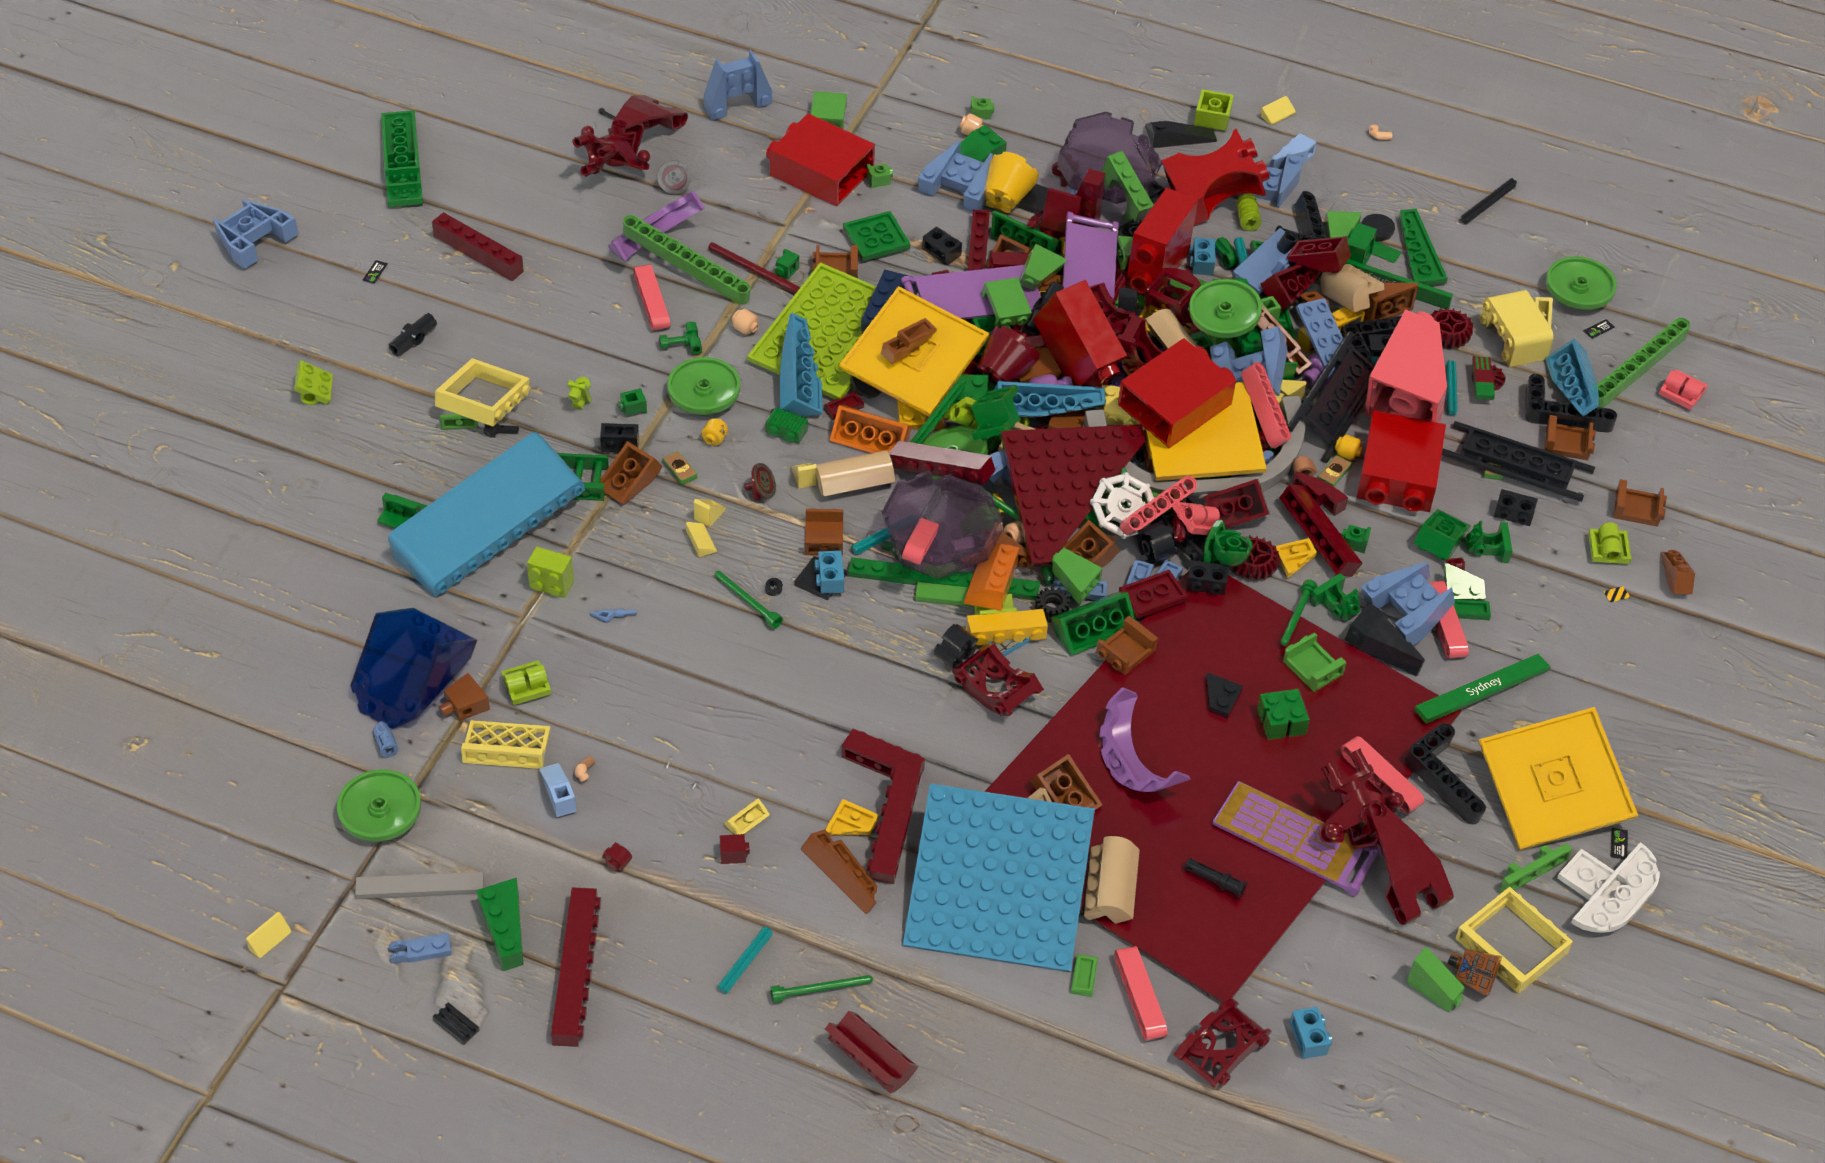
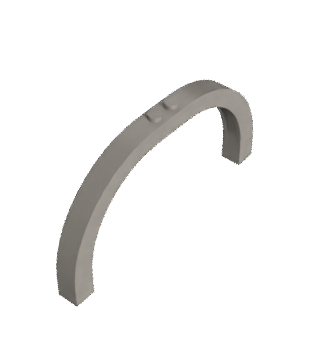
M1300 396L1281 398L1280 409L1287 426L1302 404ZM1104 410L1085 411L1084 427L1107 426ZM1300 419L1295 429L1290 432L1291 439L1284 443L1278 455L1266 465V473L1196 480L1197 488L1191 494L1202 503H1206L1204 496L1254 479H1259L1263 492L1272 488L1293 468L1292 463L1299 456L1302 447L1305 422ZM1132 462L1125 466L1130 476L1146 484L1149 483L1151 491L1161 494L1179 481H1156L1155 475L1142 470Z

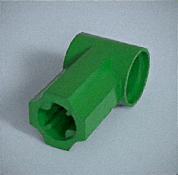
M1218 238L1215 242V250L1222 257L1223 265L1227 269L1239 265L1235 248L1226 238Z

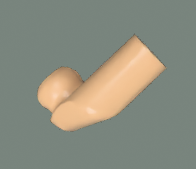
M1370 125L1369 134L1377 140H1392V132L1378 131V125Z

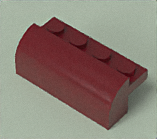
M848 1011L839 1024L829 1022L825 1028L830 1034L828 1039L889 1093L899 1090L918 1069L914 1062L855 1012Z

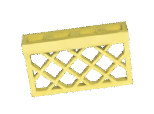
M470 720L465 743H462L461 747L462 763L542 768L544 767V756L551 731L550 726ZM474 728H483L484 730L477 734ZM497 729L504 731L499 735H496L494 733V731H496ZM516 731L524 732L518 737L514 734ZM537 732L545 733L543 736L539 738L534 736V734H536ZM488 734L492 737L487 741L482 739V737ZM510 736L512 740L506 743L502 740L503 738ZM528 737L532 740L527 744L522 742V740ZM477 740L480 744H473L472 742ZM517 743L521 747H513V745ZM538 745L541 749L532 747Z

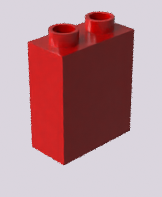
M808 113L798 123H791L785 136L779 141L774 140L770 143L766 152V158L770 160V176L837 207L867 177V164L874 166L875 144Z
M1169 188L1164 190L1134 232L1125 288L1138 289L1139 294L1145 295L1148 286L1164 268L1178 269L1189 254L1198 204L1197 198ZM1167 277L1165 284L1157 292L1166 287L1171 278Z
M1083 280L1056 292L1033 318V321L1063 376L1071 377L1073 386L1102 388V385H1108L1107 381L1120 373L1117 365L1127 354L1087 281Z
M1183 338L1121 381L1118 406L1164 445L1171 448L1232 404L1236 379L1228 368H1220L1214 363L1204 348L1201 346L1195 347Z
M1373 410L1356 498L1367 500L1376 505L1388 504L1404 507L1411 512L1424 511L1430 513L1437 488L1446 424Z

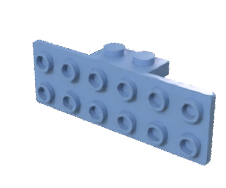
M1281 228L1232 273L1237 278H1247L1248 285L1258 294L1263 291L1260 283L1273 274L1288 269L1295 264V262L1287 259L1290 251L1284 254L1277 248V244L1285 233Z
M1323 298L1298 304L1296 309L1323 369H1325L1343 341V337L1326 300ZM1339 362L1336 363V365L1334 366L1333 370L1331 371V373H1330L1329 376L1327 377L1328 380H1329V378L1331 377V375H1332V373L1334 372V370L1336 369V367L1338 366Z

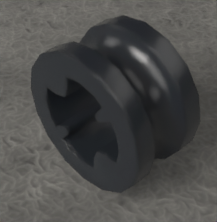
M778 578L768 579L765 586L766 593L770 596L780 595L783 587L782 581Z

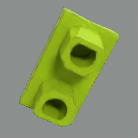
M579 377L575 383L573 380H569L567 385L570 390L568 397L573 400L571 405L582 410L585 402L590 404L592 400L589 393L591 387L590 380L586 377Z

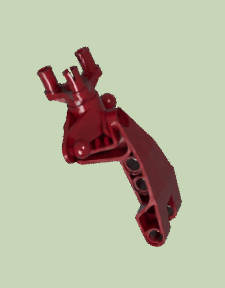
M646 95L631 96L618 112L611 128H608V135L597 138L591 126H584L581 130V135L574 137L575 139L572 140L576 148L584 146L588 152L589 163L581 167V174L585 175V177L591 174H598L602 171L604 163L612 167L629 166L640 170H648L650 165L647 162L650 160V153L647 150H640L638 152L644 130L657 125H662L671 130L678 129L686 124L688 113L675 107H663L659 105L658 100Z
M1361 748L1349 753L1357 768L1356 774L1345 779L1344 777L1341 778L1334 761L1321 768L1329 783L1330 791L1339 793L1342 802L1320 828L1319 837L1327 844L1343 843L1347 830L1348 839L1353 849L1374 845L1380 849L1389 874V885L1385 893V899L1396 920L1400 924L1406 925L1421 916V910L1416 900L1417 894L1422 892L1427 903L1434 909L1451 901L1454 898V894L1441 860L1407 824L1394 814L1404 804L1403 795L1399 792L1380 794L1367 790L1365 784L1374 769L1371 764H1368Z

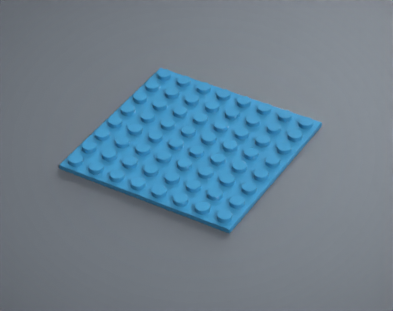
M930 784L903 946L1071 972L1095 808Z

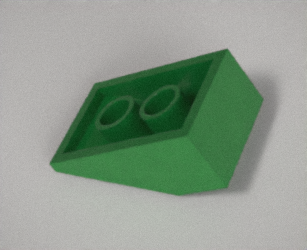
M985 124L972 131L961 142V154L984 163L990 153L999 155L1006 152L1007 142Z
M1437 509L1422 524L1413 544L1423 551L1435 554L1439 559L1447 560L1453 555L1471 525Z

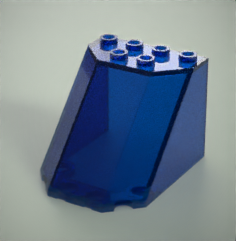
M415 608L375 613L350 685L352 692L356 694L359 704L357 706L359 711L378 722L387 723L391 729L416 720L471 659L477 639Z

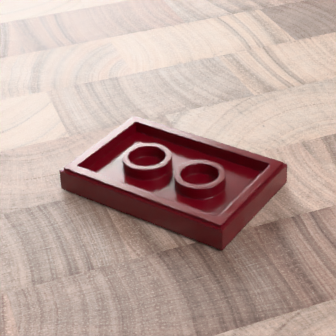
M1170 570L1119 587V592H1128L1134 615L1137 619L1188 600L1187 594Z

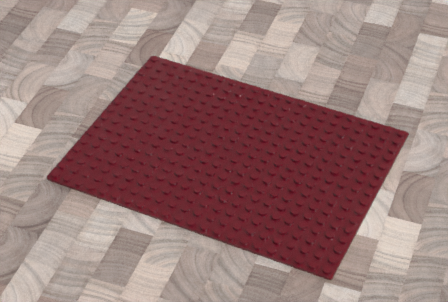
M1188 570L1178 581L1187 594L1188 600L1149 614L1140 622L1143 627L1158 637L1156 651L1126 675L1115 670L1105 660L984 792L1028 798L1037 791L1030 779L1069 754L1102 803V806L1094 811L1080 913L1084 915L1091 847L1103 844L1104 837L1108 836L1128 839L1139 848L1133 919L1117 924L1107 916L1092 920L1130 945L1137 946L1138 950L1223 1003L1236 995L1327 881L1213 825L1214 818L1237 782L1240 781L1314 818L1326 822L1342 801L1340 800L1339 793L1330 791L1329 783L1321 770L1322 766L1334 761L1341 778L1344 777V779L1357 773V769L1341 754L1340 748L1342 745L1356 736L1363 738L1408 780L1414 771L1406 764L1405 758L1412 744L1442 723L1452 725L1462 710H1457L1426 724L1414 711L1415 707L1438 697V694L1301 616L1289 643L1283 646L1281 639L1294 612L1229 575L1227 577L1225 595L1186 590ZM1313 633L1317 634L1316 642L1335 661L1339 658L1346 661L1344 674L1315 692L1283 662L1285 649L1289 645H1294L1304 636H1309ZM1208 672L1243 686L1242 692L1228 719L1209 712L1206 682ZM1121 688L1136 692L1138 695L1132 713L1131 737L1135 752L1141 763L1150 772L1159 777L1168 778L1174 771L1189 775L1191 780L1158 791L1142 792L1122 785L1111 775L1101 752L1103 741L1100 737V729L1104 724L1107 713L1105 708L1108 701ZM1299 689L1310 720L1307 734L1289 737L1288 731L1291 722H1288L1285 738L1268 740L1263 727L1264 722L1262 723L1257 710L1260 694ZM1367 780L1365 784L1367 790L1383 794ZM1189 858H1192L1220 873H1230L1233 878L1242 882H1248L1243 896L1239 899L1235 894L1227 890H1220L1219 886L1215 883L1184 870L1186 862Z

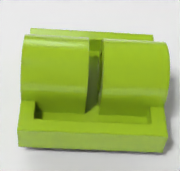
M300 360L296 369L294 391L301 393L300 399L304 404L314 405L319 401L327 405L331 400L333 374Z
M970 397L963 398L950 407L944 418L968 427L977 428L978 424L971 409L972 404L976 400Z
M1612 522L1602 524L1599 529H1589L1588 536L1592 562L1630 564L1631 553L1627 531L1619 530L1618 525Z
M539 660L501 671L502 679L513 705L551 694L543 664H540Z

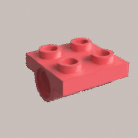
M1676 369L1669 373L1659 391V395L1691 410L1705 393L1708 385Z
M1176 502L1172 507L1177 513V517L1182 520L1187 531L1191 534L1208 536L1212 526L1220 518L1219 510L1216 507Z

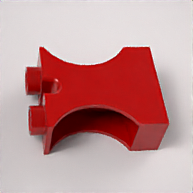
M1237 129L1233 130L1226 144L1212 153L1200 156L1177 153L1161 160L1170 188L1198 199L1194 226L1209 220L1215 207L1231 196L1247 193L1262 197L1266 196L1263 182L1270 179L1266 165L1263 160L1254 162L1253 159L1258 157L1252 139L1249 138L1243 141Z

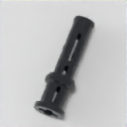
M1192 858L1188 859L1184 870L1215 883L1219 886L1220 890H1227L1235 894L1239 899L1243 896L1248 884L1246 881L1242 882L1233 878L1230 873H1220Z

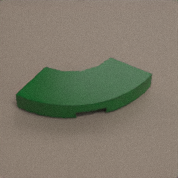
M1217 520L1208 534L1204 549V562L1221 563L1214 555L1213 543L1215 536L1219 535L1220 531L1225 530L1223 520Z

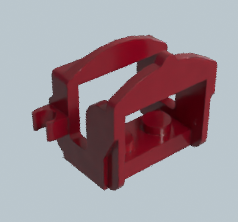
M1164 268L1145 291L1146 309L1149 313H1153L1155 310L1169 309L1183 327L1187 323L1194 324L1188 307L1190 308L1191 297L1201 286V283L1188 269ZM1167 277L1191 287L1189 291L1177 287H1163L1157 292L1165 284Z

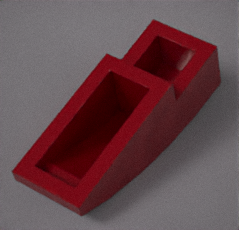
M1300 472L1294 473L1292 484L1305 486L1319 506L1323 505L1334 516L1346 509L1348 497L1340 490L1313 476Z

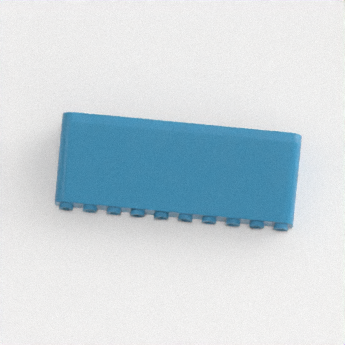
M533 432L394 529L388 537L393 557L436 598L452 585L461 581L470 572L475 571L481 564L490 560L495 554L507 548L513 541L521 538L527 531L536 527L545 518L550 517L570 500L579 496L585 490L584 483L546 440L537 432Z

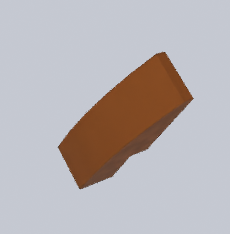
M924 318L898 331L896 337L883 343L881 354L893 365L925 343L937 331V328Z

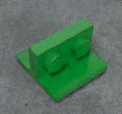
M385 492L382 496L384 511L377 519L378 524L396 529L427 507V505Z

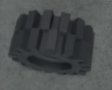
M1046 587L1044 591L1041 590L1037 594L1035 610L1043 609L1048 623H1051L1052 617L1070 610L1069 594L1066 595L1065 590L1061 592V588L1054 590V587H1051V590ZM1050 602H1054V603L1059 604L1060 606H1059V607H1049V606H1047L1046 604H1047V603H1050Z

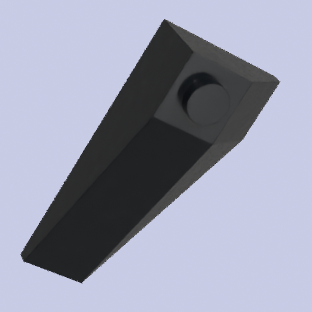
M1158 121L1145 124L1152 148L1217 142L1212 128L1172 121Z
M1369 602L1351 624L1344 640L1366 654L1418 676L1425 659L1411 642H1407L1403 638L1399 628H1395L1391 624L1387 614Z

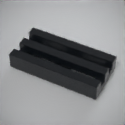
M449 1002L445 1004L444 1009L441 1008L438 1014L432 1016L438 1025L463 1045L480 1031L479 1026ZM445 1017V1018H446L447 1020H449L455 1027H457V1028L460 1029L462 1032H464V1033L466 1034V1036L464 1037L461 1033H459L456 1029H454L451 1025H449V1024H448L446 1021H444L442 1018Z

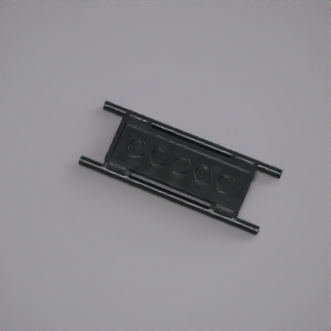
M1352 332L1346 334L1287 426L1289 432H1292L1300 419H1302L1326 440L1330 446L1321 458L1324 463L1329 461L1335 451L1337 440L1346 434L1365 404L1369 377L1375 367L1353 346H1348L1354 337ZM1339 362L1338 366L1332 373L1331 377L1323 387L1322 391L1320 392L1314 403H1311L1316 394L1318 393V391L1320 390V388L1322 387V385L1324 384L1325 380L1333 370L1336 363Z
M1454 421L1453 428L1468 432L1467 438L1460 454L1443 448L1441 456L1580 502L1583 501L1584 495L1567 490L1575 468L1593 474L1594 466ZM1481 460H1484V461H1487V462H1490V463H1493V464H1496V465H1499V466H1502V467H1505V468H1508V469H1511V470H1514V471H1517V472H1520V473H1523V474H1526V475H1529V476H1532V477H1535V478L1544 480L1545 482L1540 481V480H1537V479H1534V478H1531V477H1528V476H1525V475H1522V474H1519V473H1516V472H1513V471H1510V470H1507V469H1504V468H1501V467H1498V466H1495V465H1492V464H1489V463H1486V462H1483V461H1481Z

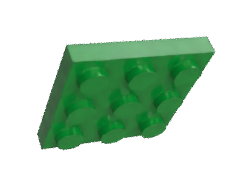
M891 211L843 223V229L852 245H858V255L862 261L910 249L911 244Z

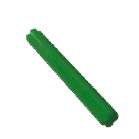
M955 383L912 438L911 443L922 444L964 391L965 386L962 383Z

